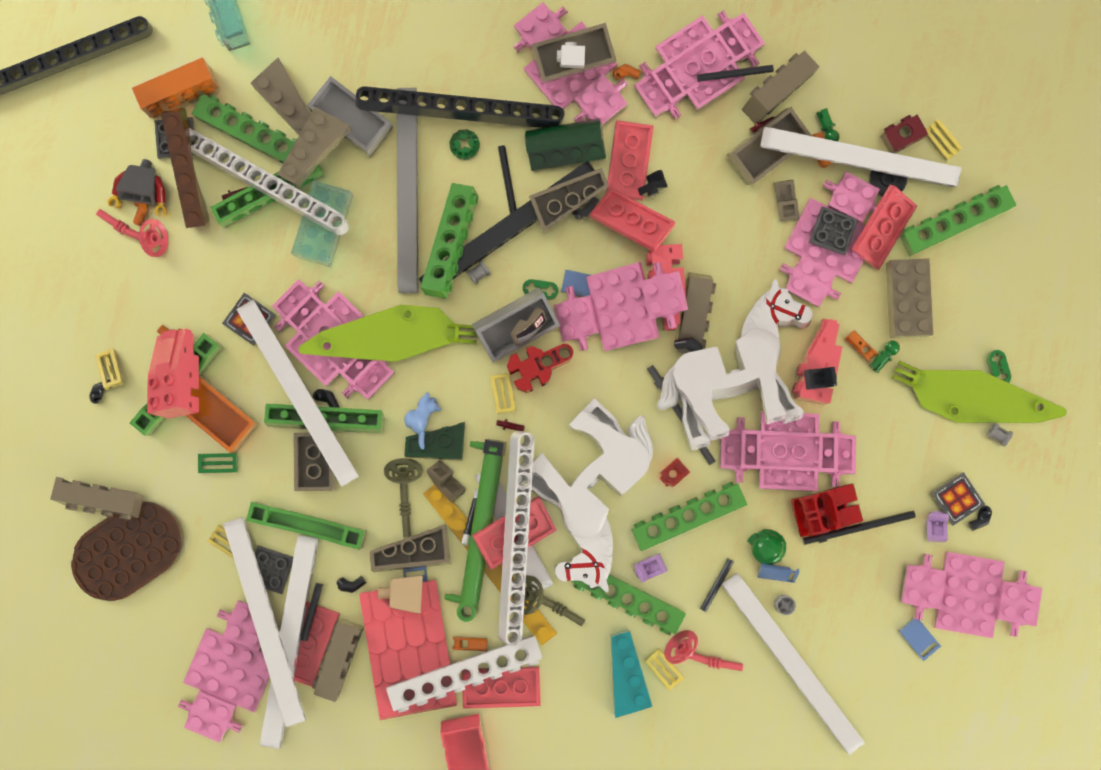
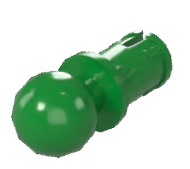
M828 108L816 112L822 126L821 131H826L825 139L838 142L840 135L838 131L833 129L836 124L832 122Z
M893 340L887 342L885 351L880 350V354L869 367L873 368L872 370L876 373H879L888 361H892L890 356L896 355L899 352L900 345L898 342Z

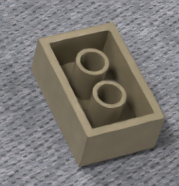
M294 433V491L336 490V477L311 434Z

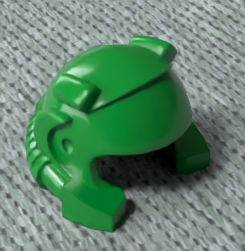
M762 529V531L752 534L747 540L752 545L754 558L760 564L774 565L781 562L786 554L787 543L783 536L774 530Z

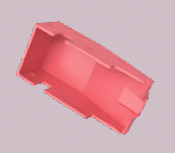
M682 244L660 245L655 252L649 250L646 254V266H650L647 279H651L656 275L653 264L661 262L663 273L670 274L679 271L686 298L684 267L672 268V265L680 264V259H683ZM680 312L674 315L677 326L668 329L667 319L661 317L664 331H673L678 327V324H680Z
M823 318L820 321L819 329L805 352L802 363L798 364L796 375L799 376L798 382L794 383L792 394H795L794 399L823 406L831 403L832 388L806 390L804 370L835 367L837 375L843 348L842 346L835 345L840 325L837 323V320Z
M188 329L165 331L156 338L148 372L147 413L168 419L198 413L199 398L191 396V388L199 389V356L193 354V333Z
M475 714L441 721L440 734L443 748L445 747L448 770H490L480 715Z

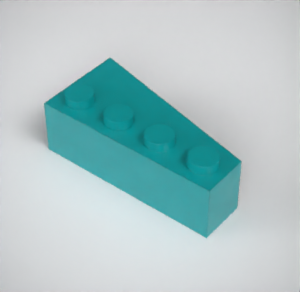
M627 629L611 634L615 718L653 707L630 630Z

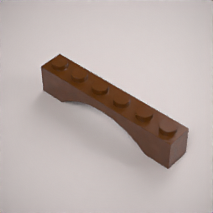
M186 109L165 111L161 113L185 227L205 226L210 221L194 169Z

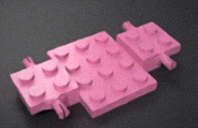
M542 2L514 25V28L520 34L521 41L513 47L517 52L525 46L529 47L532 51L531 45L534 43L586 29L587 27L581 21L567 33V30L560 22V18L568 13L565 7L562 6V8L554 13ZM535 60L523 68L524 72L552 105L560 106L564 110L571 103L575 102L581 110V113L573 118L575 122L583 121L586 118L589 120L601 118V124L603 125L627 105V102L620 93V90L628 85L627 81L623 78L614 85L605 77L617 67L618 64L616 62L545 84H541Z
M724 10L721 11L717 16L721 19L723 25L714 31L702 15L655 46L656 51L665 63L652 71L646 62L641 64L639 67L645 76L634 84V88L654 117L669 110L674 119L679 118L681 114L676 108V104L686 96H688L698 111L745 79V76L697 82V74L739 69L736 64L745 59H748L753 67L760 64L754 53L763 47L765 42L745 13L736 18L729 19Z
M848 172L844 173L837 185L828 180L825 181L823 187L833 191L827 206L812 198L808 200L784 247L785 250L800 257L794 268L784 263L780 268L781 271L789 275V282L785 289H788L789 293L816 307H820L827 295L836 300L839 299L841 293L831 288L835 276L850 284L853 283L864 260L851 249L865 227L862 223L866 215L870 211L874 212L877 207L875 205V198L880 189ZM822 206L858 219L845 256L808 243Z
M638 262L587 276L591 294L589 296L576 297L573 286L565 288L568 299L554 305L556 317L560 324L559 329L562 341L578 340L580 351L589 349L586 338L600 333L604 351L660 338L655 319L659 317L666 318L668 329L677 327L674 315L688 310L679 271L670 274L663 273L661 262L654 263L656 275L646 280L642 263Z
M298 279L272 306L281 317V320L274 328L280 332L288 324L297 331L285 347L326 387L340 373L349 384L348 388L342 393L347 399L354 391H357L369 400L395 373L387 365L386 361L306 355L298 351L300 345L321 331L365 316L339 291L324 304L317 295L325 287L320 280L311 289ZM325 343L323 345V348L325 350H329L331 348V345L329 343Z
M762 411L760 431L745 429V417H737V429L730 430L729 436L721 438L720 469L736 471L735 483H743L744 471L759 470V489L818 491V473L832 475L831 487H840L839 480L841 475L856 474V436L840 433V421L832 422L833 433H819V414L804 413L802 419L783 424L780 420L766 425L765 415Z
M946 552L943 570L931 567L933 555L924 554L923 565L914 566L907 564L901 603L911 604L916 607L914 619L923 620L924 609L934 608L937 609L934 628L993 638L996 619L1010 623V636L1018 637L1019 626H1037L1042 588L1026 583L1027 571L1019 570L1018 582L1002 581L1004 561Z
M241 600L237 601L231 613L219 610L217 617L227 620L224 634L206 628L183 683L200 691L192 704L181 700L178 707L189 711L184 728L219 743L228 729L238 733L241 731L242 725L232 721L237 706L255 713L270 679L248 603Z

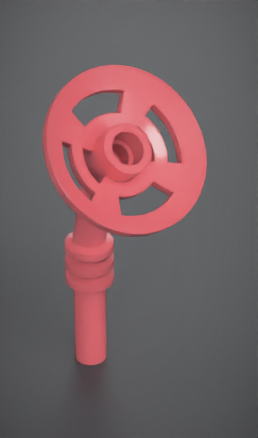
M102 209L97 211L96 215L112 225L114 230L140 241V245L147 255L160 257L166 252L168 233L165 226L159 220L148 219L144 221L139 232L130 229L129 225H125L121 220H116ZM148 224H150L149 229L145 230V232H144V231H143L144 228H145ZM157 244L160 245L159 250L153 252L152 248L156 247Z
M690 630L681 631L674 635L667 643L664 651L666 660L671 664H679L689 658L706 664L710 668L713 666V668L717 667V669L721 667L737 671L743 670L742 663L695 653L698 637ZM676 648L675 656L671 657L672 649Z

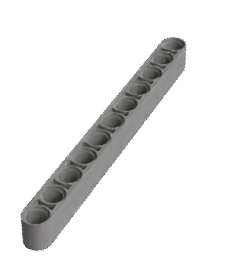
M397 88V90L417 91V88ZM404 100L398 101L401 104H407ZM397 114L398 293H418L417 116Z

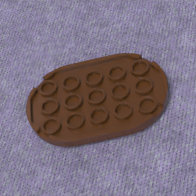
M147 501L142 502L139 518L131 517V520H124L113 514V517H107L85 532L74 547L71 568L76 583L86 594L95 599L116 601L129 597L174 565L180 555L183 543L180 524L173 513L167 508Z

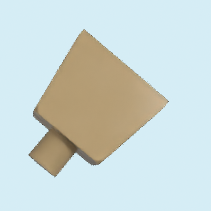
M423 576L391 579L390 588L379 587L378 599H390L389 608L421 614Z

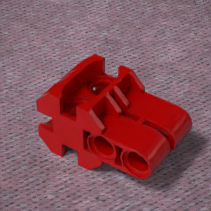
M561 344L543 352L541 349L531 346L526 349L528 359L522 362L517 353L511 355L507 369L510 375L518 371L520 372L522 378L514 381L515 386L519 391L530 393L533 391L530 382L538 378L542 386L547 385L552 375V370L572 360L573 348L569 344ZM561 350H567L570 353V356L567 358H562L559 355V352ZM550 358L553 363L550 366H544L542 360Z
M854 483L791 499L800 537L823 534L830 530H837L862 522L863 517L859 504L847 506V503L858 501Z

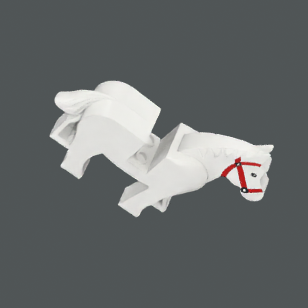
M776 279L773 280L771 290L761 296L749 312L743 325L741 338L736 340L734 353L740 369L732 370L727 375L718 347L716 346L682 355L667 372L663 380L657 408L664 410L674 407L680 400L683 409L682 425L691 451L710 446V441L729 436V427L715 412L712 400L738 396L758 387L761 393L766 425L780 420L783 424L803 418L802 408L792 400L788 388L776 372L781 351L778 327H788L793 324L801 329L807 328L811 323L813 313L808 306L794 301L788 293V289L780 288Z
M594 398L568 426L572 430L585 433L593 438L599 445L603 455L588 465L572 485L568 486L542 453L533 462L531 491L541 499L560 509L566 529L581 548V553L573 557L571 562H561L555 566V576L561 581L578 580L589 585V588L599 586L605 592H609L606 580L610 573L613 557L612 532L606 517L609 509L587 487L592 488L599 480L598 476L618 496L623 495L647 472L653 455V445L646 428L644 416H638L628 428L630 437H628L620 428L617 419ZM522 476L518 478V484L522 481Z

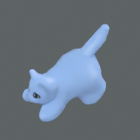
M428 392L418 402L417 409L410 410L404 417L406 427L419 434L418 444L421 449L425 447V429L430 414L435 411H441L436 398H430Z

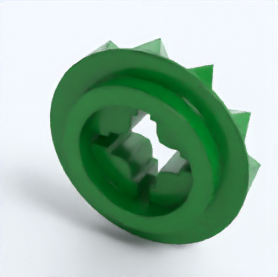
M468 129L458 130L449 141L451 152L459 159H470L479 151V138L475 132ZM469 138L468 145L470 148L464 146L460 149V140L466 141Z

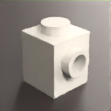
M565 42V45H561V50H557V62H560V67L583 68L585 63V46H577L575 42Z

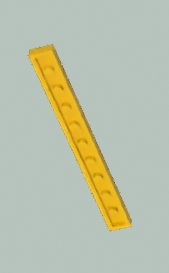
M434 484L423 495L459 541L462 542L467 518L455 502L451 503ZM485 563V574L501 593L502 564L491 570L487 563ZM539 609L529 615L523 614V622L541 645H544L557 634Z

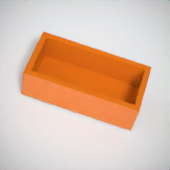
M202 57L132 87L140 109L150 118H157L161 116V113L169 109L175 110L180 108L183 103H191L198 100V97L202 94H213L220 87L211 67Z
M199 375V389L191 388V396L199 398V412L185 416L228 452L235 453L259 423L204 377Z

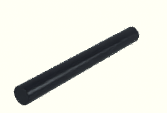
M773 65L697 74V82L774 72Z
M502 145L498 146L511 214L517 210L506 147Z

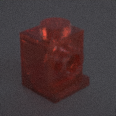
M675 458L660 472L661 477L659 479L666 487L669 485L674 487L690 471L678 458ZM671 470H674L676 472V476L674 478L669 476V472Z

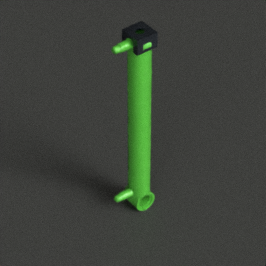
M488 438L485 439V442H470V447L483 450L484 453L471 535L487 527L493 521L502 461L507 445L506 441ZM470 536L461 596L445 594L444 597L445 600L459 603L457 616L463 622H469L478 615V605L486 563L472 536ZM465 606L471 608L472 615L464 613Z

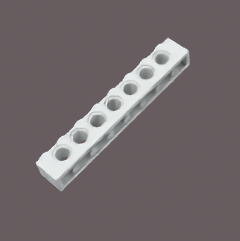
M531 635L523 638L517 646H509L508 644L390 685L386 687L393 711L398 710V713L409 710L410 705L416 704L421 706L428 703L427 699L435 697L437 700L446 697V692L454 690V693L465 690L466 685H480L484 683L483 679L491 677V680L502 676V672L509 670L510 673L521 670L520 666L527 664L529 667L538 664V660L542 659L536 637ZM524 650V659L517 660L515 658L516 651ZM500 656H505L507 659V663L503 667L497 665V659ZM481 663L488 664L489 669L486 673L478 671V666ZM463 669L470 671V677L466 680H462L459 676ZM450 676L452 679L449 686L441 685L442 677ZM431 683L433 690L430 693L423 692V684ZM407 689L415 692L414 697L410 700L405 699L403 696L404 691Z

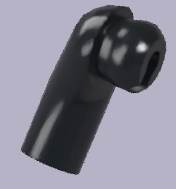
M692 337L674 340L675 349L686 348L690 352L703 349L702 344Z
M102 382L94 384L91 389L89 398L93 404L99 403L103 397L105 389Z
M317 389L313 393L314 400L327 402L329 407H340L332 391Z
M989 506L981 507L977 519L968 523L971 531L989 524L992 516V510Z
M362 576L353 582L347 581L345 578H339L336 582L340 591L350 593L355 592L367 583Z

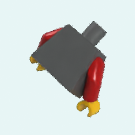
M142 159L140 166L129 165L125 171L115 177L112 188L113 197L108 199L109 206H113L114 200L117 202L116 208L122 206V200L149 205L158 203L154 210L155 214L159 216L158 210L162 207L164 209V216L167 215L168 210L164 206L166 202L165 187L161 177L157 176L156 170L151 168L152 162L150 160Z

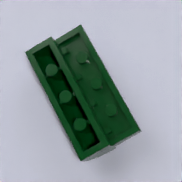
M601 118L525 131L526 151L529 156L531 171L605 159L606 151Z

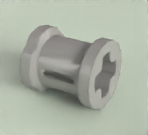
M482 260L471 270H466V273L475 285L478 284L481 278L491 274Z
M996 422L987 433L988 438L997 440L1003 447L1008 444L1013 435L1012 431H1006L999 427V424Z

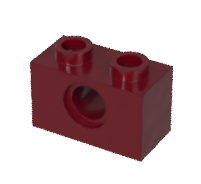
M918 114L913 117L908 115L900 120V124L895 126L893 123L884 128L885 132L880 137L890 153L896 154L928 135ZM905 130L907 137H902L899 131Z

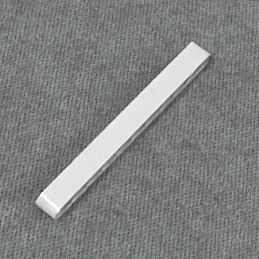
M764 127L760 147L951 187H958L962 169L953 165Z
M189 128L190 145L193 141L198 140L196 144L191 145V152L334 234L343 235L348 231V222L341 213ZM213 149L210 154H207L208 150ZM225 158H229L226 163H222ZM245 166V169L243 171L238 172V170L241 167ZM261 175L258 181H254L256 176ZM277 184L274 190H270L272 185ZM293 193L292 198L286 199L288 194ZM304 203H310L307 208H302ZM321 212H326L323 217H318ZM337 221H342L340 226L334 227Z
M251 300L237 308L243 322L340 485L344 486L359 477L255 301Z
M515 431L511 435L498 627L499 639L509 646H517L521 642L523 630L534 437L532 434L523 431ZM522 436H524V442L521 445L520 439ZM523 456V462L519 464V458ZM521 475L522 481L518 484V477ZM520 495L521 499L519 503H517L516 499ZM519 514L520 518L519 521L516 523L515 518ZM518 534V540L514 542V537ZM517 554V559L513 562V556ZM516 573V578L512 581L511 578ZM515 593L513 600L510 601L511 595ZM513 612V617L509 620V616ZM512 632V637L508 639L509 633Z
M241 517L224 523L225 532L285 726L289 727L306 721L304 710L245 521Z
M298 535L280 629V636L293 678L296 669L294 662L299 652L300 637L307 608L305 602H308L318 547V538ZM271 681L260 746L280 749L285 723Z
M736 573L725 581L722 586L845 751L850 755L865 744L740 575Z

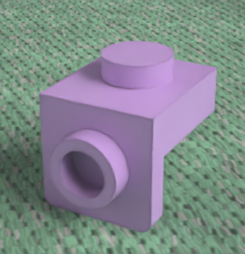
M942 511L929 513L926 519L927 541L947 542L949 514H944Z
M660 553L634 565L635 574L642 583L668 571Z

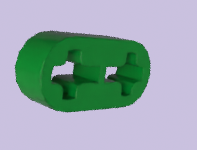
M529 279L523 284L524 294L529 293L526 286L533 283L535 288L539 287L541 290L552 286L555 293H552L551 296H547V292L542 291L547 300H553L558 295V287L553 282Z
M1000 350L989 352L987 364L990 374L997 377L1000 375V369L1001 374L1006 375L1003 381L1009 383L1011 381V372L1005 353ZM995 354L1001 358V360H998L999 367L996 361H992Z

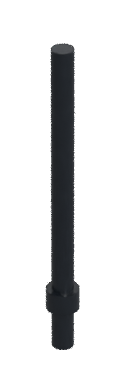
M913 510L828 531L823 534L803 537L802 541L804 545L815 542L823 543L827 542L828 539L916 518Z

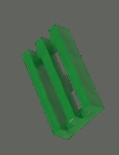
M238 453L198 454V473L238 472ZM233 457V461L203 462V458ZM233 465V469H203V466Z

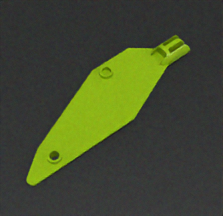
M398 305L321 331L300 345L298 351L306 355L397 362L451 343L476 345L477 340L458 339V336L477 337L476 332L459 331V329L474 330L472 325L455 324L440 308ZM325 343H329L331 345V348L329 350H325L323 348V345Z
M899 360L898 365L912 370L913 373L911 374L896 367L895 372L910 379L908 381L902 377L892 375L893 379L913 388L922 408L956 423H1040L1063 417L1067 413L1064 407L981 370H920ZM1038 404H1041L1040 410H1037Z

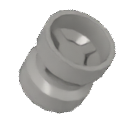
M779 595L774 600V608L780 614L790 615L795 611L796 603L787 595Z

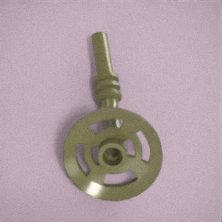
M408 458L392 460L384 467L385 477L394 483L400 484L401 504H399V507L401 508L399 511H401L400 515L402 516L403 538L411 536L409 517L411 514L409 506L411 504L408 503L407 483L418 480L423 473L421 464ZM399 465H408V467L402 466V467H399V468H397L396 466H399ZM414 469H416L418 472L417 476H415Z
M526 575L525 583L527 587H525L524 606L527 608L524 609L525 615L534 613L543 604L551 608L553 612L556 611V614H559V616H565L576 624L583 626L585 619L568 610L567 606L563 607L562 603L560 604L558 601L554 602L544 597L541 582L534 576Z

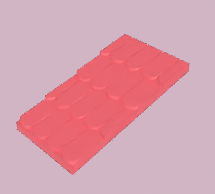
M436 580L422 582L421 614L389 608L390 599H378V590L359 593L380 720L457 706L454 690L446 692V697L437 700L435 697L427 699L428 703L417 706L413 704L409 706V710L398 713V710L393 711L386 687L450 665ZM444 676L441 679V685L449 686L452 682L450 676ZM429 682L422 686V691L425 693H430L433 690V685ZM407 689L403 693L404 698L407 700L412 699L415 695V692L411 689Z

